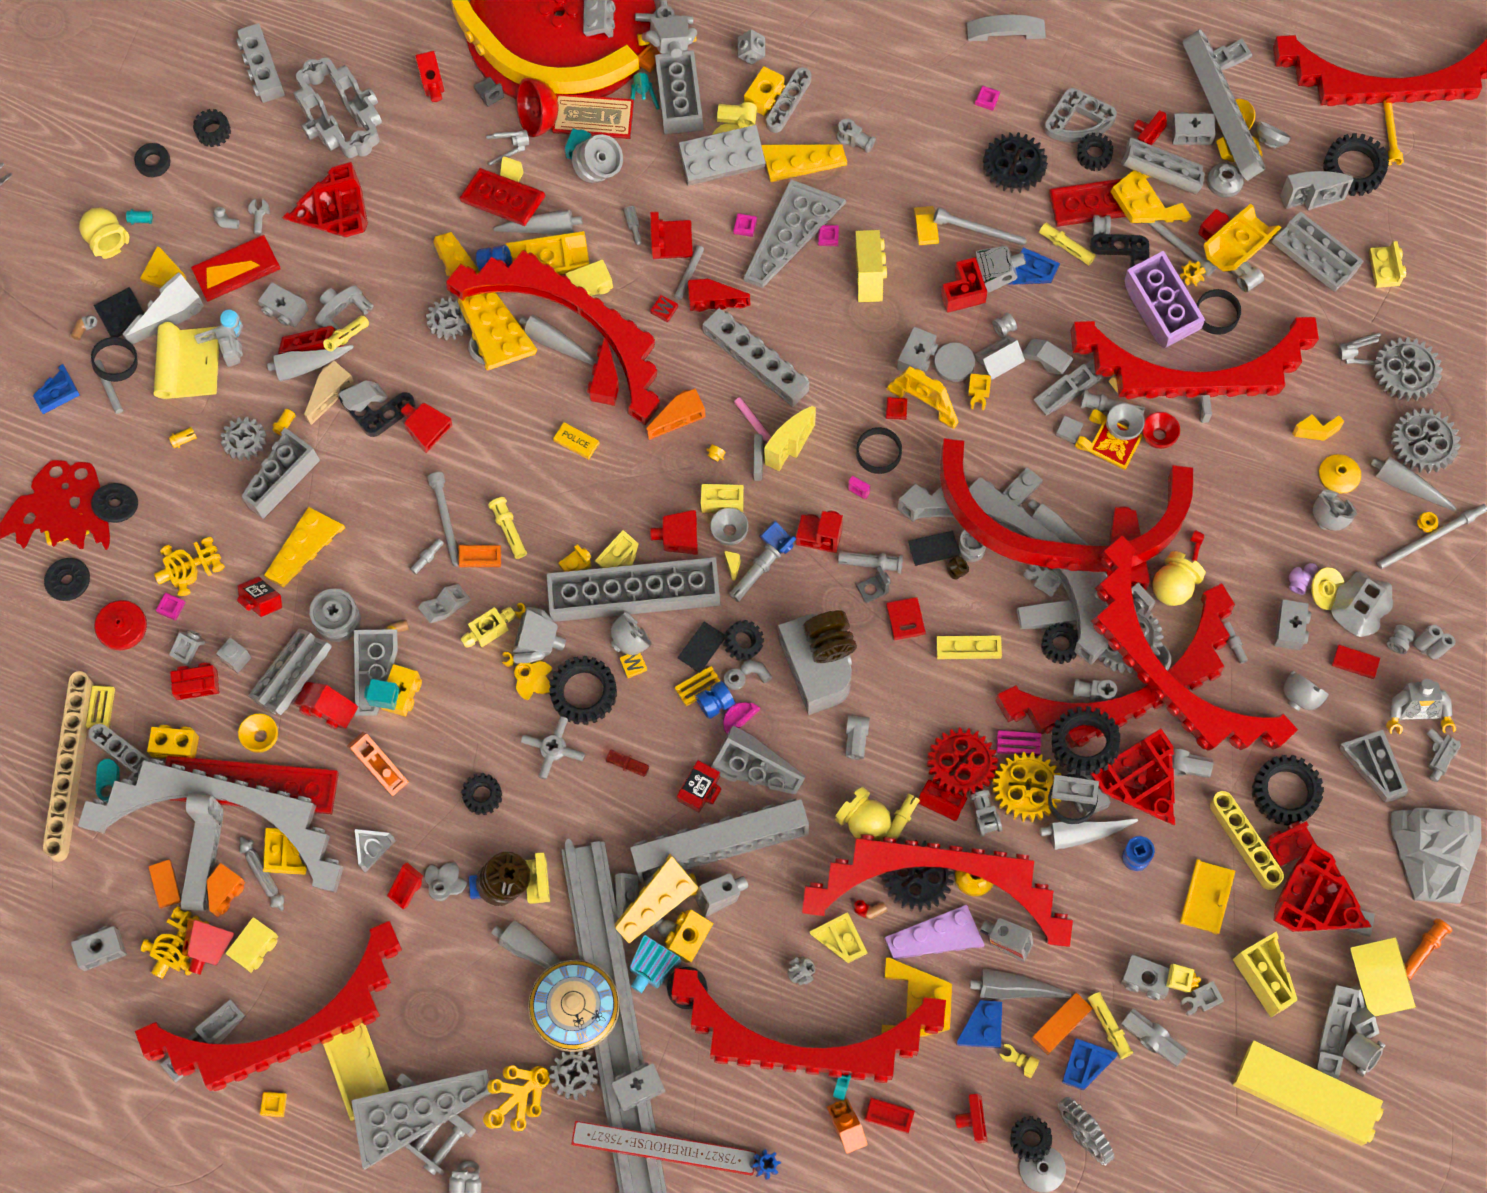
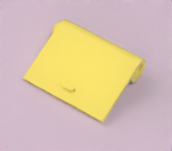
M164 322L158 326L153 393L156 397L169 399L217 394L218 339L200 344L195 339V335L217 327L180 330L171 322Z

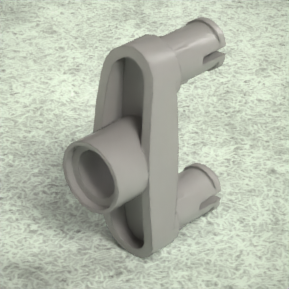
M351 286L339 294L333 288H330L320 297V302L324 307L318 313L315 323L320 328L332 326L337 330L340 328L332 319L348 305L354 303L364 314L368 313L367 309L371 311L374 305L362 295V291L357 286Z

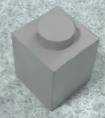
M229 638L216 653L219 659L237 674L252 658L248 651L232 638Z

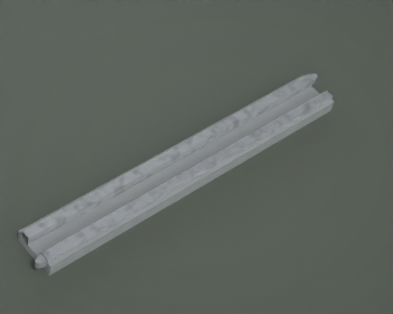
M567 839L565 849H562L561 852L579 958L582 961L595 964L604 970L615 984L619 996V1015L615 1027L604 1041L595 1046L608 1126L657 1134L651 1099L623 1111L611 1084L615 1081L614 1078L620 1074L627 1073L629 1075L636 1072L635 1068L644 1064L622 935L614 925L619 918H617V907L605 841L592 842L590 846L574 848L572 841ZM637 1080L632 1088H636L638 1091L643 1083H639ZM613 1152L619 1193H667L661 1160Z

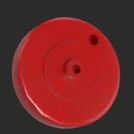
M117 600L105 605L99 611L95 619L94 629L97 638L104 646L112 650L122 651L134 647L143 639L147 630V619L144 612L135 603L127 600Z

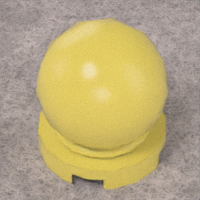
M100 207L91 208L83 214L79 230L83 239L90 244V249L96 257L102 256L103 259L111 258L121 252L120 248L124 243H129L130 237L123 226L119 225L116 215L110 210Z
M1171 551L1166 557V566H1163L1155 574L1152 583L1156 598L1167 606L1184 604L1192 597L1195 590L1194 584H1200L1206 574L1203 567L1197 561L1191 563L1184 558L1186 556L1184 553Z
M861 787L854 793L857 797L851 803L846 801L835 816L837 817L835 821L841 826L848 823L849 830L855 838H860L861 834L873 835L874 840L880 841L887 835L891 826L890 812L884 804L877 800H868L870 792Z

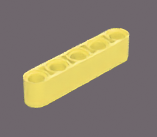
M1226 791L1218 792L1210 803L1211 811L1261 886L1267 890L1277 888L1284 878L1282 869L1232 795ZM1217 800L1225 801L1227 807H1220L1217 804ZM1229 818L1237 819L1239 825H1232L1229 822ZM1243 836H1247L1250 838V845L1245 844L1242 841ZM1254 855L1262 856L1264 863L1256 862ZM1267 874H1273L1276 877V882L1269 881Z

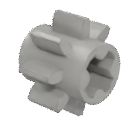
M804 956L800 958L796 957L789 962L792 967L788 969V976L792 982L799 983L801 986L814 980L812 974L815 973V966L810 959H804Z

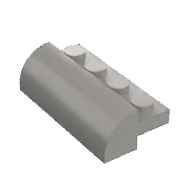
M1132 137L1128 140L1125 156L1121 161L1122 166L1195 195L1200 191L1205 175L1202 172V165Z
M1302 212L1298 213L1272 241L1275 246L1334 292L1353 277L1364 261Z
M299 628L248 697L270 713L282 715L288 709L294 697L302 690L309 677L314 674L321 661L327 657L332 646L328 642L316 638L310 632Z

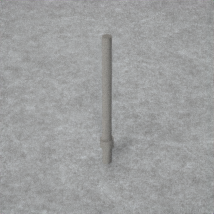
M1482 504L1473 510L1461 513L1457 519L1377 562L1378 567L1382 570L1461 525H1468L1475 521L1476 517L1487 512V506Z

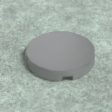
M949 343L937 351L934 367L942 379L960 382L966 380L972 374L975 367V357L967 346L961 343Z

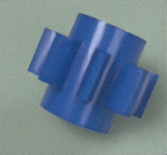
M765 1149L761 1153L762 1157L758 1154L753 1156L756 1162L751 1168L756 1169V1177L764 1175L765 1180L770 1179V1172L773 1175L779 1173L775 1168L781 1162L776 1161L775 1152L769 1155ZM765 1160H767V1161L769 1162L768 1165H767L769 1168H767V1169H764V1168H763V1166H764V1162H763V1161H765Z

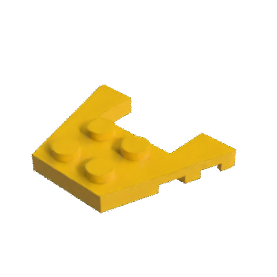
M1133 170L1111 190L1113 197L1130 223H1154L1156 220H1164L1165 222L1181 220L1182 222H1188L1191 218L1183 203L1165 208L1147 181V178H1150V176Z
M909 366L887 386L886 390L900 398L906 392L937 409L940 422L952 429L957 426L958 420L946 388L940 381L927 377L920 369H914Z
M886 958L885 979L908 981L906 1018L922 1005L923 997L946 1000L944 1028L942 1031H938V1033L950 1030L952 983L894 959ZM882 1025L881 1034L892 1029L895 1025ZM925 1029L920 1030V1037L932 1035L925 1033Z

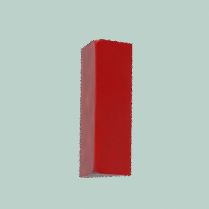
M928 779L918 798L920 802L918 804L953 821H957L968 798L963 797L961 794L955 797L952 790L947 794L946 787L939 789L938 783H933Z

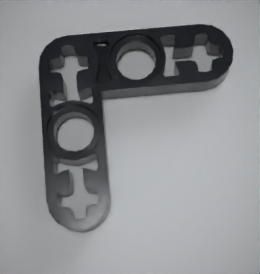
M1096 234L1091 238L1090 250L1098 255L1130 256L1131 268L1135 266L1134 262L1136 260L1145 261L1149 258V240L1142 235ZM1098 241L1101 242L1102 247H1098L1096 243ZM1121 241L1125 244V247L1118 249L1114 246V243ZM1137 243H1141L1142 248H1138Z
M403 392L376 412H373L367 405L364 408L366 410L365 415L359 417L355 415V410H348L343 405V400L339 396V400L345 410L370 437L379 436L405 417L401 413L402 408L406 405L402 403L403 400L409 401V404L414 408L416 406L414 397L410 393ZM391 410L395 412L394 417L391 419L384 417L386 411ZM369 425H376L377 428L373 430Z

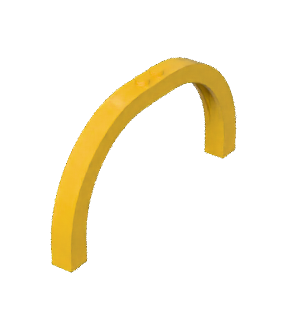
M451 0L455 18L463 30L469 43L472 42L480 56L483 55L497 71L515 83L520 84L524 78H536L548 84L554 93L576 94L607 87L639 70L638 56L628 45L598 61L582 66L556 68L528 62L511 53L497 40L473 11L468 0Z

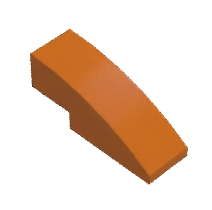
M1076 992L1040 1028L1031 1040L1044 1053L1049 1055L1093 1008Z

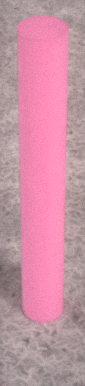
M741 397L737 398L734 403L758 434H762L763 440L767 444L771 439L770 434Z

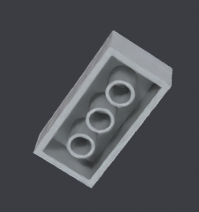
M694 50L684 51L677 58L672 57L671 53L655 55L664 134L703 130Z
M756 125L679 142L678 146L688 186L763 169L766 164Z

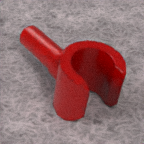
M1197 530L1194 531L1190 540L1196 543L1192 561H1197L1199 549L1204 540V534Z

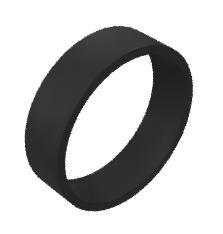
M1213 289L1205 292L1197 302L1198 309L1200 303L1205 299L1221 297L1234 305L1237 319L1226 327H1215L1204 321L1202 329L1215 335L1226 334L1232 331L1238 324L1241 316L1239 300L1232 293L1222 289Z
M119 337L105 338L99 341L91 352L93 370L104 380L111 382L123 381L132 376L136 371L138 365L137 352L135 347L126 339ZM118 345L130 350L135 359L130 368L124 372L113 374L104 372L96 366L94 360L97 353L107 346Z
M875 427L865 431L858 439L856 446V457L859 464L865 470L874 474H884L892 471L899 464L902 455V444L899 437L893 431L882 427ZM881 434L893 439L899 448V455L896 460L884 467H875L866 463L860 456L859 447L867 437Z
M1077 774L1064 775L1067 777L1087 779L1086 777ZM1053 785L1051 786L1048 795V805L1050 811L1058 820L1067 824H1080L1093 815L1097 803L1091 812L1082 818L1071 819L1062 816L1053 806L1051 798Z

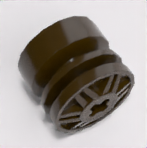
M834 610L821 613L803 624L806 640L812 643L810 645V652L813 653L812 658L814 662L829 663L840 660L857 649L856 641L853 640V633L847 631L850 628V624L844 611Z
M501 852L494 855L479 870L476 877V889L480 897L487 903L494 906H505L513 902L528 887L531 879L530 868L520 855L513 852Z

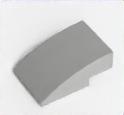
M1327 171L1292 174L1287 176L1280 197L1286 209L1305 204L1308 211L1345 200L1354 179L1350 175Z

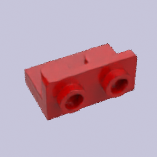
M1297 821L1288 826L1287 831L1283 833L1277 831L1268 837L1270 840H1268L1265 846L1280 867L1302 857L1312 843L1317 845L1307 829L1309 826L1307 821L1302 824Z

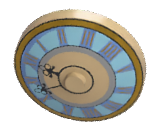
M568 960L551 966L537 979L529 997V1015L534 1029L547 1044L563 1051H584L600 1044L612 1032L619 1015L620 1003L615 984L604 970L587 961Z

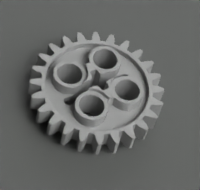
M1409 337L1406 338L1405 342L1401 338H1398L1396 343L1391 340L1389 346L1385 344L1377 354L1378 357L1374 361L1376 365L1373 368L1377 373L1374 377L1377 379L1381 378L1378 385H1385L1384 392L1391 390V397L1396 393L1398 394V400L1405 396L1406 400L1409 401L1411 396H1413L1415 401H1417L1420 396L1425 398L1428 393L1432 394L1434 388H1437L1439 384L1438 381L1442 378L1440 373L1443 368L1438 367L1442 361L1435 360L1438 353L1431 354L1433 347L1431 346L1426 349V342L1419 345L1417 338L1414 342H1410ZM1390 366L1395 367L1397 370H1392ZM1419 368L1425 369L1426 372L1421 371ZM1405 380L1410 381L1412 384L1406 383Z
M1424 408L1419 413L1416 409H1413L1411 415L1407 412L1404 418L1400 417L1393 428L1395 431L1391 434V437L1394 438L1391 441V445H1396L1393 452H1399L1397 459H1405L1403 465L1411 464L1410 470H1413L1416 466L1419 473H1421L1423 468L1426 469L1427 474L1431 472L1432 468L1437 473L1440 467L1446 469L1448 464L1451 465L1454 458L1458 455L1457 451L1461 447L1458 442L1461 437L1455 435L1459 430L1452 429L1454 422L1447 423L1448 416L1442 419L1440 411L1434 415L1433 409H1430L1428 413L1425 412ZM1428 427L1434 428L1435 431L1429 430ZM1408 432L1414 433L1416 437L1409 435ZM1435 445H1440L1443 449H1438ZM1416 450L1421 451L1424 455L1418 454Z
M1134 605L1140 627L1145 628L1143 634L1154 654L1160 655L1157 647H1163L1162 642L1159 641L1164 638L1163 634L1160 633L1162 627L1157 625L1159 622L1156 617L1153 618L1151 612L1146 613L1143 607L1138 611ZM1109 645L1098 657L1100 661H1104L1103 663L1106 667L1110 666L1112 671L1118 668L1120 673L1123 674L1125 668H1127L1128 672L1132 674L1133 668L1128 667L1124 663L1123 657L1118 651H1111L1112 648Z
M1066 1097L1059 1102L1058 1109L1068 1128L1072 1131L1071 1133L1078 1144L1085 1148L1086 1151H1089L1090 1155L1097 1162H1100L1101 1165L1104 1164L1105 1166L1115 1158L1113 1156L1115 1155L1112 1151L1113 1149L1109 1145V1141L1104 1137V1133L1100 1131L1101 1128L1090 1114H1087L1086 1110H1083L1081 1105L1077 1104L1071 1097Z

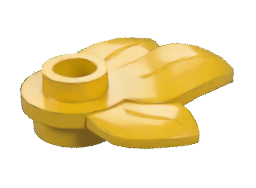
M543 661L533 664H518L515 667L514 675L518 680L516 689L523 699L529 700L533 692L537 694L549 693L550 682L546 676L552 671V667ZM528 670L529 674L527 676H523L521 674L522 671Z

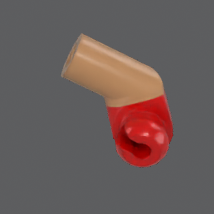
M857 900L854 903L855 913L866 919L871 920L888 912L884 902L874 906L864 903V900Z

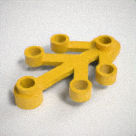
M514 1065L506 1066L503 1069L504 1078L507 1080L516 1078L528 1080L523 1086L503 1083L499 1079L490 1080L487 1084V1089L490 1093L503 1092L512 1095L497 1109L488 1110L485 1113L483 1122L486 1127L490 1129L500 1128L504 1123V1115L517 1104L516 1117L511 1120L510 1126L513 1131H523L526 1127L525 1114L528 1117H538L541 1114L542 1089L550 1081L548 1070L542 1066L533 1067L530 1071L518 1069ZM510 1069L512 1070V1076L509 1074ZM532 1091V1103L527 1105L528 1093ZM517 1121L520 1122L519 1128L517 1127Z

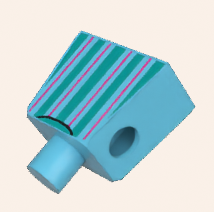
M644 935L630 966V971L637 976L631 987L641 994L648 983L658 988L675 968L680 965L681 958Z

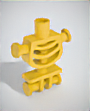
M207 537L201 541V545L205 546L203 550H201L198 542L194 543L199 555L194 559L184 550L172 552L171 545L164 546L160 553L166 556L163 558L166 568L154 573L158 584L160 585L171 580L175 588L179 587L178 595L186 596L191 593L187 585L194 583L197 579L198 565H203L208 576L212 575L209 568L211 564L213 565V572L223 570L225 566L220 562V554H215L218 549L216 546H213V538ZM181 558H187L188 561L183 562ZM174 561L179 562L180 565H177V566H176V564L174 563Z
M179 906L173 910L171 915L173 919H180L179 923L169 918L167 920L170 926L179 930L176 936L161 934L154 943L149 942V939H144L141 945V952L149 951L150 956L157 960L151 973L160 979H163L169 967L178 972L182 968L187 976L192 973L188 971L190 966L188 960L190 957L182 955L178 948L181 944L184 945L183 939L187 929L185 926L188 920L203 921L197 915L191 918V912H184ZM166 940H173L171 944L164 943ZM175 953L178 954L179 960L173 957Z

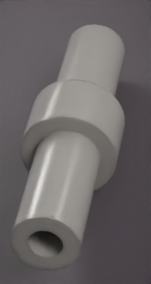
M437 538L428 549H425L419 555V560L410 570L417 575L426 563L429 564L434 559V554L444 543Z
M1230 622L1223 624L1230 634L1227 641L1230 649L1234 650L1240 664L1247 662L1248 659L1243 651V643L1240 637L1236 636Z

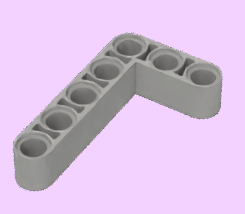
M189 793L186 800V812L195 821L181 907L182 910L205 912L209 902L207 879L214 872L223 821V807L212 795Z

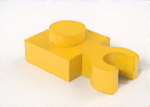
M970 374L968 396H974L970 402L971 409L974 408L976 402L982 404L981 409L985 410L986 399L984 397L989 398L990 375Z

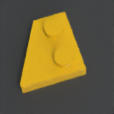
M157 246L140 279L146 284L161 289L178 272L185 280L186 276L166 253Z
M266 828L264 834L263 872L305 875L307 868L305 865L303 866L296 847L278 828Z

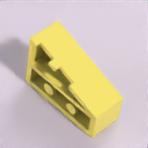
M880 230L856 231L858 302L882 301L883 278H887V267L883 266V264H886L885 252H881V250H884V238H880Z
M1277 931L1245 949L1233 959L1270 1017L1275 1016L1297 1001L1290 974L1287 973L1285 967V957L1277 941Z

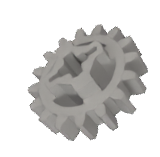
M449 297L448 301H445L444 298H441V303L435 301V308L429 307L430 314H426L427 325L431 333H436L439 339L444 336L445 340H448L449 336H452L455 340L456 334L463 336L462 330H468L469 328L458 304V299L453 302L452 297ZM458 312H460L462 315L461 319L459 318Z
M238 417L236 423L230 421L231 426H225L226 433L221 434L223 439L221 444L225 447L226 454L230 453L232 459L237 456L239 461H242L243 457H246L249 461L251 455L258 457L257 451L263 452L264 450L261 445L267 444L265 440L267 435L261 423L258 424L256 419L250 422L248 417H245L244 421H241L240 417ZM231 443H233L234 445H236V446H237V449L234 448V447L231 445Z
M579 1051L578 1055L570 1052L568 1056L562 1052L563 1058L561 1060L558 1058L554 1059L557 1066L550 1067L555 1072L549 1075L550 1080H555L552 1084L553 1089L559 1087L557 1094L560 1096L565 1093L567 1100L571 1095L574 1096L575 1100H578L579 1094L586 1098L587 1090L594 1091L591 1086L592 1083L598 1084V1080L594 1076L598 1075L599 1071L593 1070L597 1065L596 1062H589L591 1059L589 1054L583 1057V1051ZM573 1060L572 1064L566 1067L563 1066L565 1063ZM583 1063L587 1065L589 1074L582 1071ZM577 1069L579 1077H574V1080H572L569 1073H574ZM559 1075L566 1078V1087L561 1084ZM579 1084H585L583 1087L576 1089V1086Z

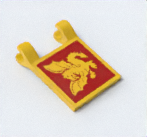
M1094 409L1089 420L1093 423L1101 424V427L1093 443L1080 436L1075 447L1090 452L1126 470L1143 435L1139 434L1131 440L1115 438L1107 428V417L1099 410ZM1117 423L1120 430H1128V427Z

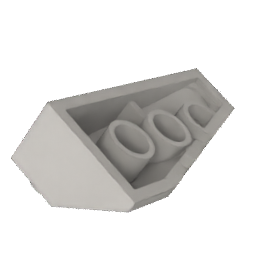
M735 726L731 727L711 765L712 768L720 772L721 777L729 781L749 782L748 785L768 786L769 789L791 794L797 793L806 777L755 737Z

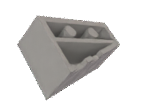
M1383 730L1341 744L1340 751L1384 803L1407 795L1408 788Z

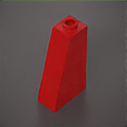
M1126 506L1115 507L1112 515L1109 545L1121 535L1127 541L1141 536L1136 510H1131V508ZM1145 561L1131 567V586L1134 587L1139 583L1147 590L1150 579ZM1112 571L1105 572V573H1106L1107 576H1108V575H1110V574L1112 573Z

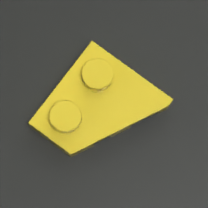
M622 530L595 560V563L601 568L631 566L634 564L639 543Z
M848 912L810 931L814 938L847 963L868 954Z

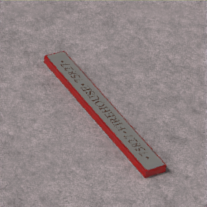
M575 1121L571 1142L573 1146L750 1176L754 1173V1168H751V1166L755 1164L753 1156L756 1155V1151Z

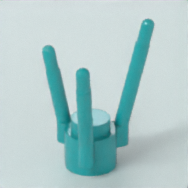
M646 73L634 75L630 99L635 100V93L637 91V93L641 94L642 99L645 100V93L649 90L656 109H659L660 107L652 83L649 82L648 75Z

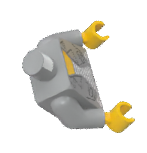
M1431 679L1408 683L1403 691L1393 697L1390 711L1392 719L1386 723V727L1390 734H1392L1394 727H1396V732L1401 734L1403 728L1398 719H1441L1442 716L1444 717L1441 721L1443 732L1446 733L1445 727L1447 725H1451L1453 732H1455L1456 727L1450 717L1453 715L1451 698L1445 690L1440 689L1438 682H1433Z

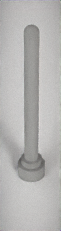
M940 207L936 209L933 223L936 224L950 223L1020 245H1025L1027 242L1024 237L949 215L946 209Z
M1157 220L1154 223H1147L1195 262L1199 261L1201 264L1200 268H1205L1206 272L1204 274L1207 277L1215 271L1217 267L1207 260V258L1204 259Z
M435 472L428 475L427 478L429 486L435 489L452 565L458 567V550L443 491L445 477L444 473Z

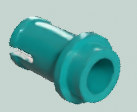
M131 209L126 213V220L131 225H134V223L152 224L153 214L152 211H134V209Z

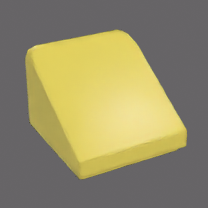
M503 156L500 175L519 182L523 175L522 163Z
M725 551V561L731 579L735 581L741 563L740 555Z

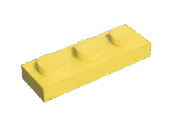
M937 636L936 638L937 659L1002 658L1001 636Z

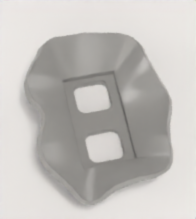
M1356 572L1348 582L1338 587L1336 599L1331 610L1333 617L1355 636L1364 637L1377 632L1381 625L1380 619L1388 614L1393 607L1392 585L1389 582L1377 581L1365 573ZM1367 585H1371L1379 591L1376 598H1372L1364 592ZM1358 600L1368 605L1369 609L1366 614H1362L1354 608Z

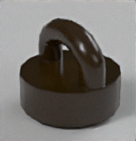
M955 556L949 561L947 571L952 579L957 580L969 572V566L962 557Z

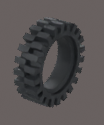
M1352 133L1351 138L1348 134L1344 135L1343 139L1341 137L1337 138L1336 142L1331 144L1324 159L1323 171L1342 174L1344 173L1339 167L1338 158L1343 153L1359 151L1371 159L1374 167L1373 172L1365 178H1353L1354 180L1349 189L1351 191L1350 196H1355L1356 192H1359V196H1363L1365 191L1369 194L1373 189L1376 190L1379 184L1381 185L1388 170L1389 161L1387 160L1389 157L1388 154H1384L1386 149L1384 146L1379 149L1381 143L1378 140L1373 144L1374 138L1371 136L1368 141L1365 140L1366 134H1361L1360 138H1357V133Z
M578 656L573 657L574 661L570 662L568 659L565 661L564 666L560 664L558 672L554 671L553 680H550L549 693L553 706L561 717L564 716L568 719V722L572 720L577 725L580 722H583L584 725H589V721L596 723L598 718H605V713H610L612 710L611 706L615 705L617 686L614 675L611 673L610 668L605 666L604 662H597V658L592 657L590 660L588 656H583V659H579ZM579 673L595 675L603 684L601 698L593 706L587 708L574 707L564 698L565 684L572 676Z
M1086 706V711H1082L1081 707H1077L1075 713L1070 709L1067 716L1063 713L1060 715V720H1056L1055 727L1052 729L1051 745L1056 761L1059 760L1060 766L1064 767L1067 765V771L1071 772L1073 769H1076L1077 775H1080L1081 771H1085V776H1088L1092 770H1094L1095 774L1100 773V768L1103 771L1107 770L1108 764L1113 765L1120 751L1121 736L1118 724L1115 725V720L1113 718L1108 719L1109 714L1106 712L1101 715L1098 708L1091 712L1090 706ZM1082 725L1093 726L1104 734L1106 745L1096 755L1079 756L1067 747L1065 742L1066 735L1075 727Z
M1282 755L1280 758L1276 756L1271 761L1268 760L1260 768L1252 784V789H1254L1252 797L1256 799L1255 805L1260 807L1259 812L1261 814L1266 813L1268 820L1273 818L1275 819L1274 823L1280 824V822H1284V825L1287 826L1297 821L1304 822L1311 817L1320 806L1324 787H1321L1323 780L1318 778V770L1313 771L1311 763L1307 765L1304 763L1305 759L1300 758V760H1297L1295 755H1291L1290 758H1287V755ZM1279 772H1291L1298 775L1307 787L1308 792L1305 803L1294 809H1287L1277 805L1271 799L1268 792V782L1273 775Z

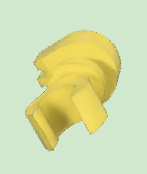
M1005 1044L1004 1048L1012 1053L1010 1056H1004L999 1053L1000 1058L1006 1062L1017 1063L1016 1066L1020 1068L1023 1066L1024 1076L1031 1079L1040 1060L1033 1056L1027 1059L1023 1053L1020 1055L1016 1052L1013 1046Z

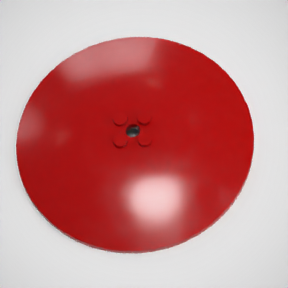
M470 0L469 2L476 15L507 50L528 62L556 68L590 64L626 45L638 56L648 45H639L637 35L650 31L651 22L635 21V14H654L656 11L654 0H612L615 4L613 37H608L605 33L586 36L583 33L584 0ZM557 11H563L564 15L556 16L555 13ZM467 41L472 59L486 79L491 77L496 85L500 83L503 93L517 100L519 84L497 71L483 55L480 56L475 45ZM638 71L607 87L569 95L606 97L623 87Z

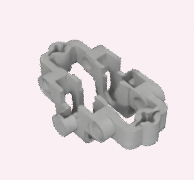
M329 58L306 61L303 69L296 73L300 89L293 92L308 120L301 125L305 135L309 140L318 136L330 151L339 147L347 158H353L357 155L367 156L371 153L372 147L379 143L380 138L376 126L382 123L378 112L374 108V105L378 104L374 92L371 88L361 92L357 81L346 65L336 69ZM327 74L330 75L342 103L356 124L366 130V132L356 131L348 142H346L333 115H328L319 94H316L309 85L322 83L324 76ZM352 86L355 98L348 102L344 90ZM318 105L321 117L314 120L309 109Z

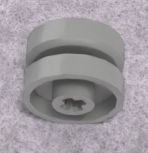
M604 134L595 135L576 146L572 155V164L577 175L585 182L598 183L613 177L620 171L623 164V154L621 147L612 137Z
M341 589L322 591L314 598L310 605L309 614L317 632L326 640L331 642L348 640L354 635V630H358L360 627L361 615L359 609L349 593Z

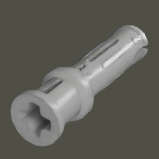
M1084 390L1080 408L1088 407L1103 412L1110 411L1117 404L1127 402L1107 398L1105 394H1091ZM1132 404L1144 414L1145 406Z
M766 544L765 550L758 558L755 557L753 560L754 565L729 595L733 599L736 598L737 602H740L762 573L768 572L771 564L776 558L779 559L781 554L774 547Z
M840 551L838 564L873 568L881 566L883 571H897L898 574H901L903 555L897 557L889 556L885 553L871 555Z

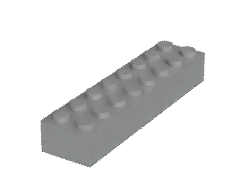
M716 557L547 574L549 613L553 622L619 616L625 612L628 614L721 606Z
M794 798L784 801L783 805H767L758 812L753 810L743 812L740 817H725L720 819L719 823H703L694 830L686 828L679 830L676 835H661L651 842L646 840L639 841L630 848L641 883L648 881L650 876L663 866L669 854L676 859L684 870L807 836L809 835V822L802 799L796 801Z

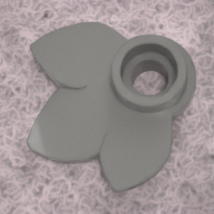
M455 862L446 863L440 869L434 865H430L426 869L425 882L429 885L430 897L435 901H444L449 895H458L466 888L467 881L458 878L459 868ZM443 888L442 891H437L436 889Z

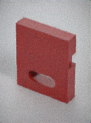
M918 597L886 603L894 641L926 634ZM909 625H915V626H916V628L908 629V630H901V629H900V627L909 626Z

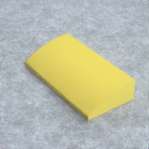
M363 1023L355 1027V1030L351 1033L338 1034L334 1036L332 1041L323 1044L350 1121L355 1120L351 1100L389 1092L368 1030Z

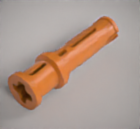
M1436 918L1433 921L1434 925L1428 933L1422 935L1423 941L1404 964L1409 981L1430 953L1441 946L1440 942L1443 938L1453 931L1443 920Z

